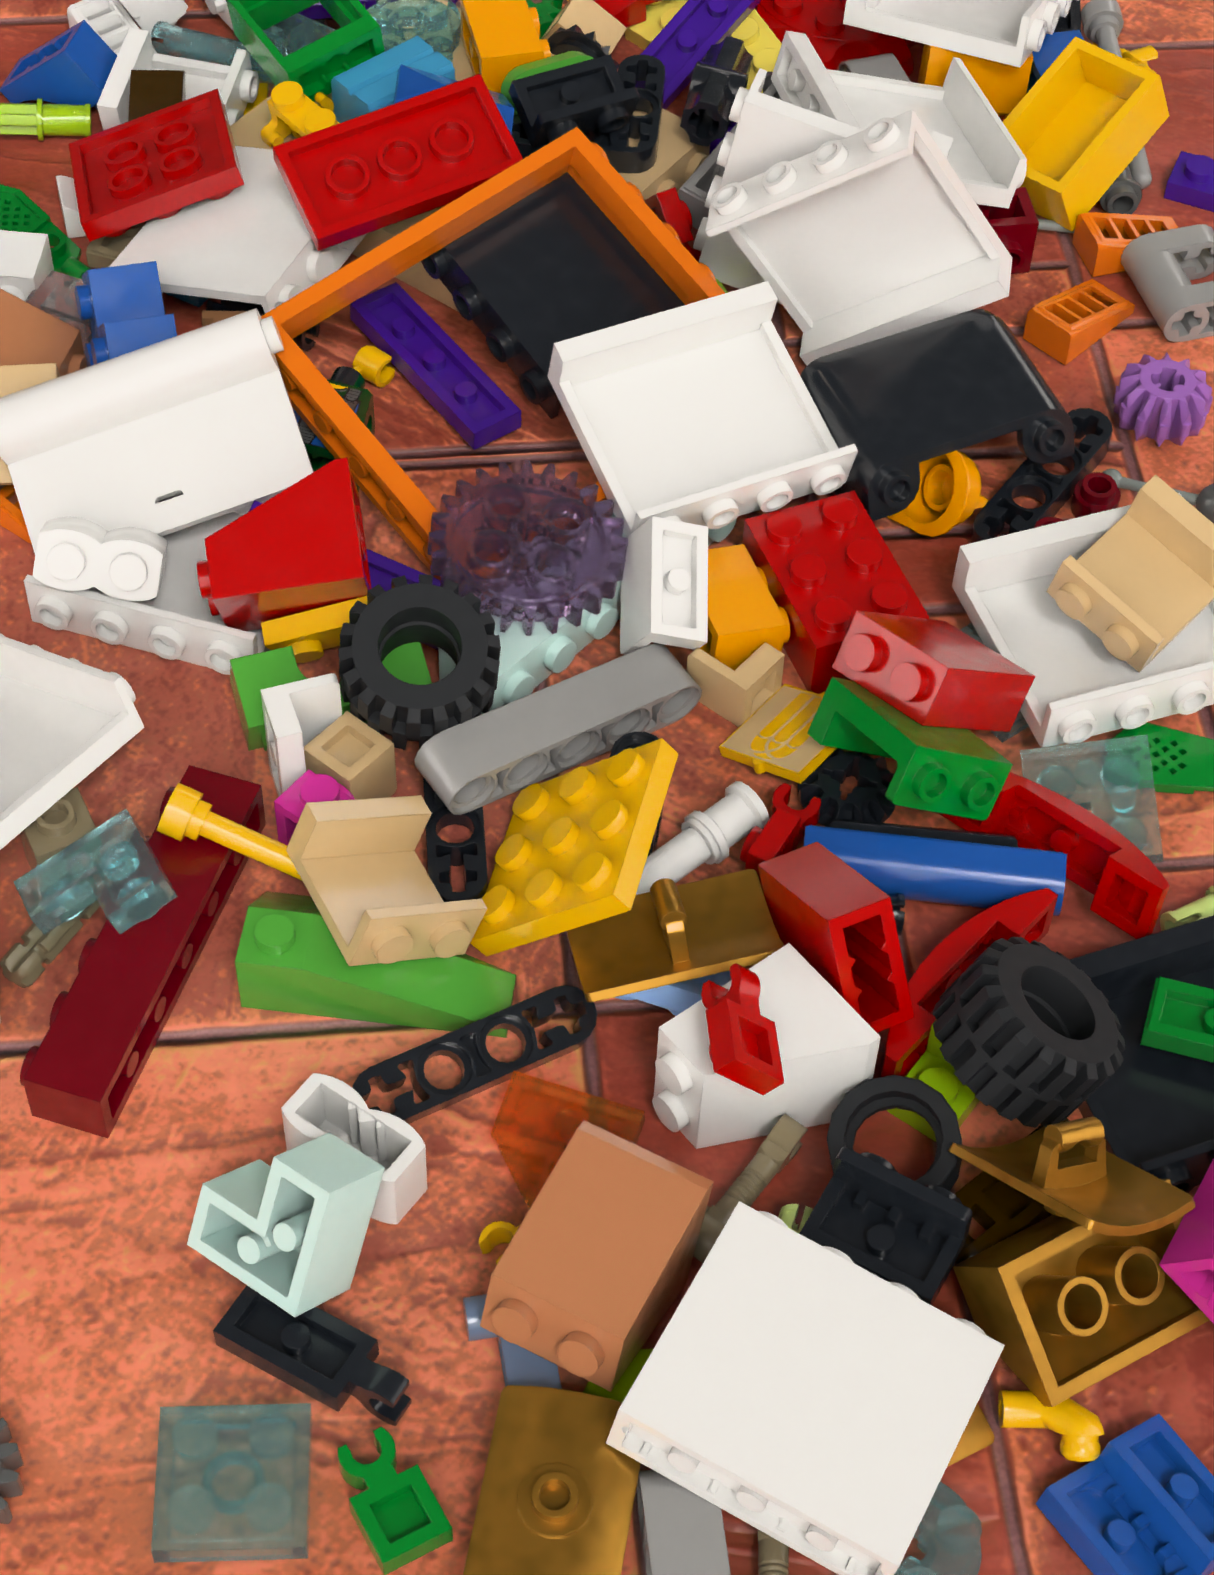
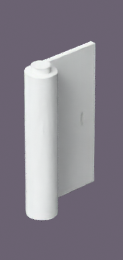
M257 308L0 397V457L8 465L34 553L36 554L38 534L46 521L50 519L77 517L92 521L103 527L106 531L123 527H134L154 532L162 537L252 505L254 501L262 502L268 500L313 473L314 471L275 357V353L284 351V346L274 318L269 316L262 319ZM178 494H182V495H179V496H177V497H174V498H171V499H168V500L159 502V501H161V500H163V499H166V498H169V497H172V496H175V495H178Z

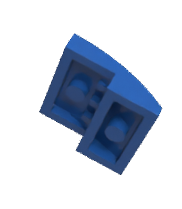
M1160 1414L1153 1416L1109 1441L1095 1461L1088 1463L1046 1487L1036 1502L1037 1507L1093 1575H1209L1214 1571V1476Z

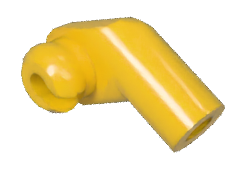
M999 1391L998 1420L1000 1428L1050 1429L1062 1434L1060 1452L1067 1460L1090 1462L1095 1461L1101 1453L1099 1436L1104 1435V1429L1096 1414L1071 1398L1054 1407H1047L1031 1391Z

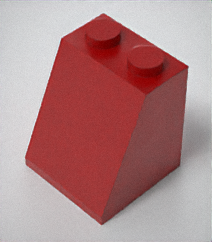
M348 457L334 459L205 538L207 560L197 561L200 592L203 599L208 598L212 616L220 615L226 626L243 631L262 629L261 622L367 596V591L372 589L360 497Z

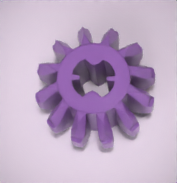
M1166 352L1162 359L1156 360L1150 355L1144 354L1139 363L1127 364L1125 371L1121 374L1119 386H1116L1113 403L1115 404L1114 412L1119 417V428L1134 430L1136 441L1148 437L1154 439L1157 446L1160 447L1164 440L1169 439L1181 446L1186 437L1198 436L1200 429L1203 428L1213 400L1211 396L1212 387L1207 385L1206 371L1191 370L1189 359L1180 362L1173 361Z

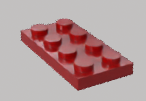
M481 74L273 147L274 161L317 251L449 204L523 159Z

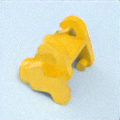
M294 81L279 83L273 88L271 99L267 101L271 121L261 130L262 140L268 146L274 147L282 144L284 138L291 133L294 137L299 138L339 124L333 112V101L326 94L318 92L314 97V100L319 104L318 106L304 94L299 83Z

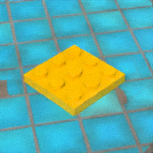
M661 738L634 749H625L615 756L591 765L579 766L569 773L539 784H531L521 790L513 803V815L503 843L496 852V864L486 893L481 898L488 909L470 944L487 957L630 911L678 753Z

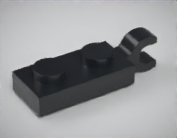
M246 1286L213 1330L216 1345L337 1412L340 1411L347 1399L352 1395L374 1416L390 1425L396 1426L412 1403L411 1398L403 1394L410 1385L409 1380L400 1373L374 1362L379 1355L378 1340L317 1307L297 1317H293L249 1286Z

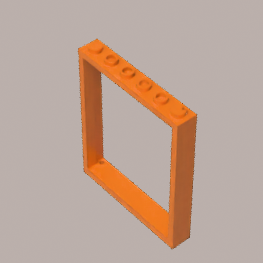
M575 127L261 316L262 319L272 316L281 336L284 351L275 353V357L292 408L335 459L348 457L355 483L434 577L443 582L448 579L458 583L459 589L468 593L472 592L481 601L550 556L611 508L599 481L479 560L299 348L293 338L567 172L685 305L725 294L723 289L717 284L716 278L709 267L704 263L698 262L682 245L675 229L657 217L645 203L640 190L633 183L624 180L609 163L605 151L597 143L591 142L578 127Z

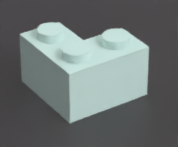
M330 1132L274 1156L271 1166L258 1159L202 1184L187 1245L293 1317H297L350 1289L385 1167Z

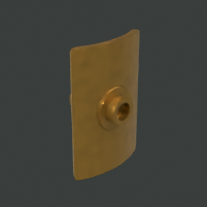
M753 869L677 886L671 879H659L652 884L650 892L635 896L630 911L567 931L580 983L586 1001L590 1003L730 971V966L735 963L743 967L755 965L784 946L771 918L758 874Z
M1096 1117L1051 1124L1047 1127H1042L1025 1138L1002 1146L979 1148L953 1142L948 1150L950 1153L1044 1205L1047 1212L1068 1218L1090 1231L1104 1235L1132 1236L1144 1234L1178 1220L1195 1208V1202L1190 1194L1106 1151L1104 1127Z
M507 1385L503 1388L463 1575H621L641 1465L640 1462L606 1444L617 1412L623 1402L597 1395L549 1387Z

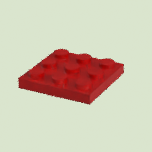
M218 88L68 144L80 222L89 242L102 237H117L127 232L131 226L153 218L163 219L171 217L185 206L204 199L214 200L222 198L231 193L234 188L244 185L226 108Z

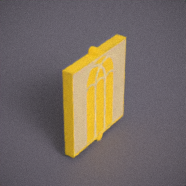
M785 683L719 746L721 756L751 766L757 774L768 772L801 784L837 749L820 745L807 734L825 692L817 694Z

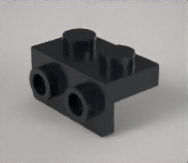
M611 54L513 80L509 88V94L532 148L549 144L575 127H578L583 134L595 130H600L601 133L614 132L624 127L630 121L640 100L636 87L624 88Z
M842 1147L835 1158L833 1176L799 1234L821 1246H829L842 1251L850 1257L854 1264L888 1282H896L907 1286L921 1300L933 1305L967 1241L973 1211L964 1206L961 1200L951 1191L937 1185L924 1186L898 1173L890 1162L876 1154L868 1152L859 1154L847 1147Z

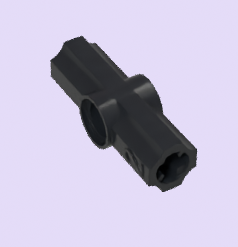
M726 36L721 43L711 45L704 61L698 60L696 63L680 127L689 135L691 143L708 147L712 141L724 138L725 133L728 131V126L731 123L729 114L739 87H747L753 56L748 53L744 46V41Z

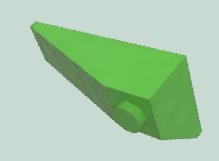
M266 891L248 906L235 959L241 1007L444 1031H455L512 1006L516 986L515 974L467 954L455 955L449 958L435 957L397 961L392 964L377 963L348 966L311 896ZM496 1029L487 1036L507 1038L508 1029Z

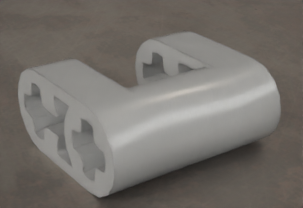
M1197 224L1148 233L1131 241L1121 255V264L1167 340L1185 342L1214 336V281L1193 285L1190 280L1200 279L1214 272L1213 228L1206 224Z

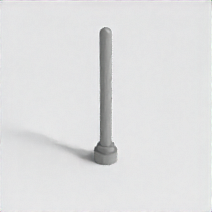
M1091 0L1081 11V22L1086 37L1098 44V47L1122 58L1117 38L1123 28L1124 21L1119 3L1116 0ZM1144 146L1130 162L1129 167L1133 180L1138 182L1141 189L1147 188L1152 182V174Z

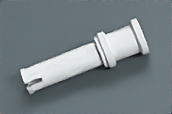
M735 781L725 789V797L706 811L694 810L686 816L684 823L681 825L682 832L647 856L636 895L650 892L652 884L659 879L668 878L677 883L704 862L710 865L714 863L719 864L729 856V848L748 835L755 826L764 828L770 818L763 801L757 793L745 783Z

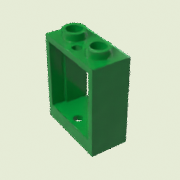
M226 0L234 34L273 83L278 85L285 81L297 82L302 86L304 94L313 102H315L314 97L318 92L326 95L332 93L331 79L385 52L380 25L359 0ZM320 2L341 28L284 57L263 31Z

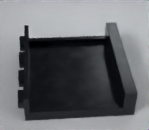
M568 172L421 261L427 273L434 279H440L452 294L454 304L461 316L468 321L473 320L484 334L488 348L493 356L502 363L506 362L519 378L521 389L527 399L535 405L539 404L551 419L558 416L561 406L547 377L554 343L685 305Z
M1214 915L1070 959L1073 965L1079 970L1084 971L1092 979V983L1107 998L1110 1009L1117 1015L1121 1025L1118 1031L1125 1041V1050L1121 1053L1124 1058L1121 1067L1085 1100L1078 1109L1083 1118L1096 1117L1101 1121L1104 1127L1106 1151L1159 1179H1170L1173 1186L1186 1193H1189L1194 1186L1201 1184L1214 1159V1063L1140 1044L1156 978L1161 976L1214 989Z

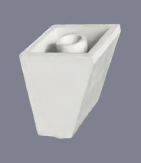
M790 943L748 969L756 973L760 980V1015L775 1022L784 1077L782 1085L765 1095H761L714 1072L713 1063L709 1055L710 1040L706 1019V1010L708 1009L705 1008L702 1000L659 1027L657 1058L655 1061L654 1097L652 1099L653 1107L661 1122L670 1131L678 1132L680 1130L696 1149L768 1135L785 1113L804 1127L830 1123L832 1113L844 1096L865 1081L873 1079L881 1036ZM732 980L723 985L722 987L728 989L729 991Z

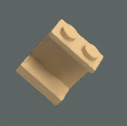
M1155 474L1140 488L1127 513L1077 560L1069 555L1062 562L1046 592L1056 600L1059 608L1067 616L1079 620L1099 637L1110 654L1119 660L1126 661L1140 673L1214 600V523Z
M421 795L308 802L302 811L286 848L291 861L348 966L377 963L392 964L397 961L435 957L449 958L455 955H463L488 909L483 899L444 902L414 851L432 814Z

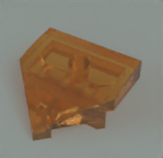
M513 1071L492 1128L491 1137L528 1209H530L575 1131L584 1120L637 1145L645 1122V1112Z

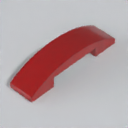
M1010 772L986 820L982 821L938 813L965 831L1013 835L1017 838L1018 848L1055 851L1067 854L1066 878L1094 895L1090 906L1091 911L1136 939L1152 934L1168 893L1169 883L1151 860L1132 842L1105 821L1068 798L1036 782Z
M1044 888L1002 901L970 918L933 949L908 982L914 1018L889 1028L880 1077L890 1075L906 1077L927 1049L931 1026L936 1020L935 1016H933L935 1004L940 1000L939 997L994 941L1001 938L1008 940L1010 937H1022L1029 943L1033 940L1037 942L1042 940L1049 931L1058 894L1049 888Z

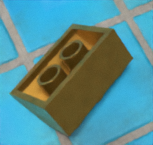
M1161 1179L1171 1184L1170 1179ZM1051 1215L953 1266L975 1324L987 1336L1005 1345L1000 1358L1037 1399L1047 1407L1056 1406L1210 1320L1159 1265L1184 1216L1160 1229L1144 1234L1109 1236L1090 1231L1068 1218Z

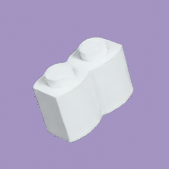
M59 517L46 521L38 534L32 576L41 583L60 590L80 591L96 587L104 594L120 600H150L157 597L162 584L168 541L154 532L141 528L123 527L106 531L100 525L82 518Z
M313 1073L281 1107L287 1151L330 1132L385 1167L371 1214L372 1219L388 1224H398L428 1189L426 1147L420 1135L413 1127L399 1117L387 1112L368 1109L360 1094L345 1082L325 1074Z

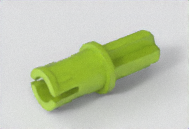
M37 98V104L0 103V135L38 136V141H44V136L88 137L92 134L91 104H43V98Z

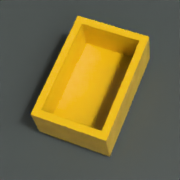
M1075 36L1006 117L1003 123L1027 158L1026 176L1021 187H1026L1035 213L1073 231L1078 214L1088 213L1170 115L1160 75Z

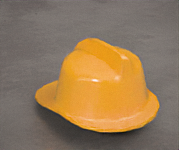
M958 450L920 462V484L915 499L904 510L887 517L922 535L936 537L948 533L955 525L961 524L969 518L975 509L983 508L987 505L988 499L981 495V476L976 464L965 453Z

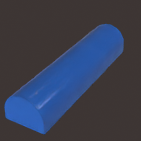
M814 825L805 826L803 847L819 842L886 894H904L905 900L989 908L1009 898L1049 888L1058 894L1053 916H1059L1062 908L1067 854H1063V852Z

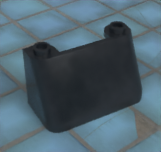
M984 309L960 313L822 356L810 362L801 373V378L838 448L855 444L858 449L846 483L833 491V493L838 495L855 490L872 521L904 510L915 499L920 484V462L1016 431L1019 450L1033 462L1039 464L1050 463L1074 455V428L1070 416L1006 323L998 316Z

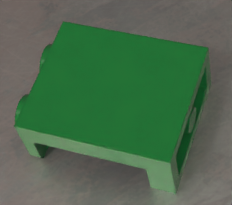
M836 677L831 678L807 732L820 745L895 759L898 766L885 794L886 798L894 805L982 821L989 817L1013 766L1010 761L969 729L922 726L854 681Z

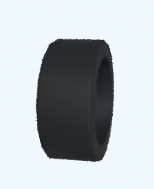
M890 1075L869 1079L844 1096L832 1113L827 1134L832 1169H834L835 1158L842 1147L853 1150L856 1132L864 1120L879 1111L898 1108L913 1111L923 1117L935 1133L937 1142L935 1160L926 1174L915 1181L924 1186L937 1185L949 1191L959 1177L962 1159L948 1150L953 1142L962 1145V1138L957 1115L942 1093L919 1079Z

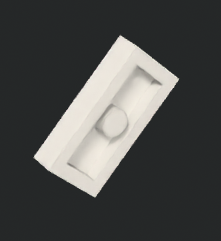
M652 516L624 539L621 559L620 653L623 655L643 648L651 642L693 650L707 643V526Z
M334 673L260 690L269 768L278 797L306 772L304 746L342 715L340 684Z

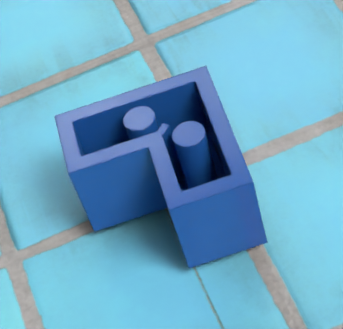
M156 261L90 269L82 275L83 285L75 286V300L80 320L89 319L92 333L90 343H85L84 346L87 367L177 336L174 313L165 314Z

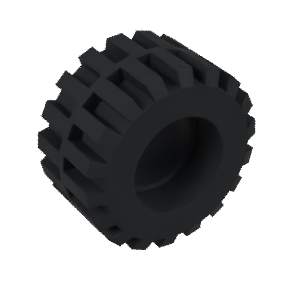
M419 574V583L407 584L405 575L392 578L391 589L385 591L379 584L367 591V605L358 600L349 611L350 623H343L340 633L339 677L344 703L350 702L351 714L363 722L367 720L368 726L384 736L385 733L391 735L394 747L406 750L407 741H418L420 749L426 741L441 731L481 715V712H489L493 704L494 690L497 689L501 646L499 635H494L495 621L489 611L480 614L481 600L472 592L463 598L459 596L458 583L446 579L443 587L432 585L433 575ZM424 642L444 650L453 659L456 667L448 676L440 681L426 685H415L394 677L384 667L382 661L392 650L403 644Z
M1010 937L1008 940L1001 938L994 941L939 997L940 1000L935 1004L933 1015L937 1019L933 1023L934 1034L942 1043L939 1049L945 1061L950 1063L956 1072L954 1074L961 1083L967 1085L975 1093V1097L984 1105H990L995 1108L999 1115L1010 1121L1017 1118L1024 1126L1034 1128L1039 1124L1047 1127L1048 1125L1064 1121L1121 1067L1124 1060L1121 1053L1125 1050V1041L1118 1031L1121 1025L1117 1015L1110 1009L1109 1001L1102 991L1098 990L1092 983V979L1058 951L1055 953L1045 944L1035 940L1029 943L1022 937Z

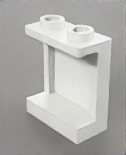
M129 27L98 100L97 108L103 131L128 122L131 70L185 71L186 100L218 88L231 126L244 116L247 103L255 101L259 88V75L257 71H252L248 50L238 48L231 66L154 53L149 31Z

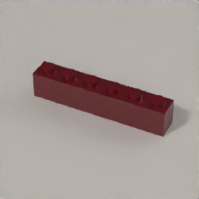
M188 766L180 783L203 793L201 800L213 805L211 812L258 833H262L266 820L260 784L195 766ZM170 787L163 798L160 808V819L175 787ZM158 824L152 836H144L138 844L133 861V871L125 887L118 886L113 891L107 906L106 922L97 939L90 938L86 942L80 955L78 975L69 992L62 991L56 998L50 1014V1028L40 1047L33 1046L30 1048L25 1056L20 1072V1083L25 1088L32 1116L105 1138H109L249 857L202 836H199L197 841L185 836L182 842L158 832Z

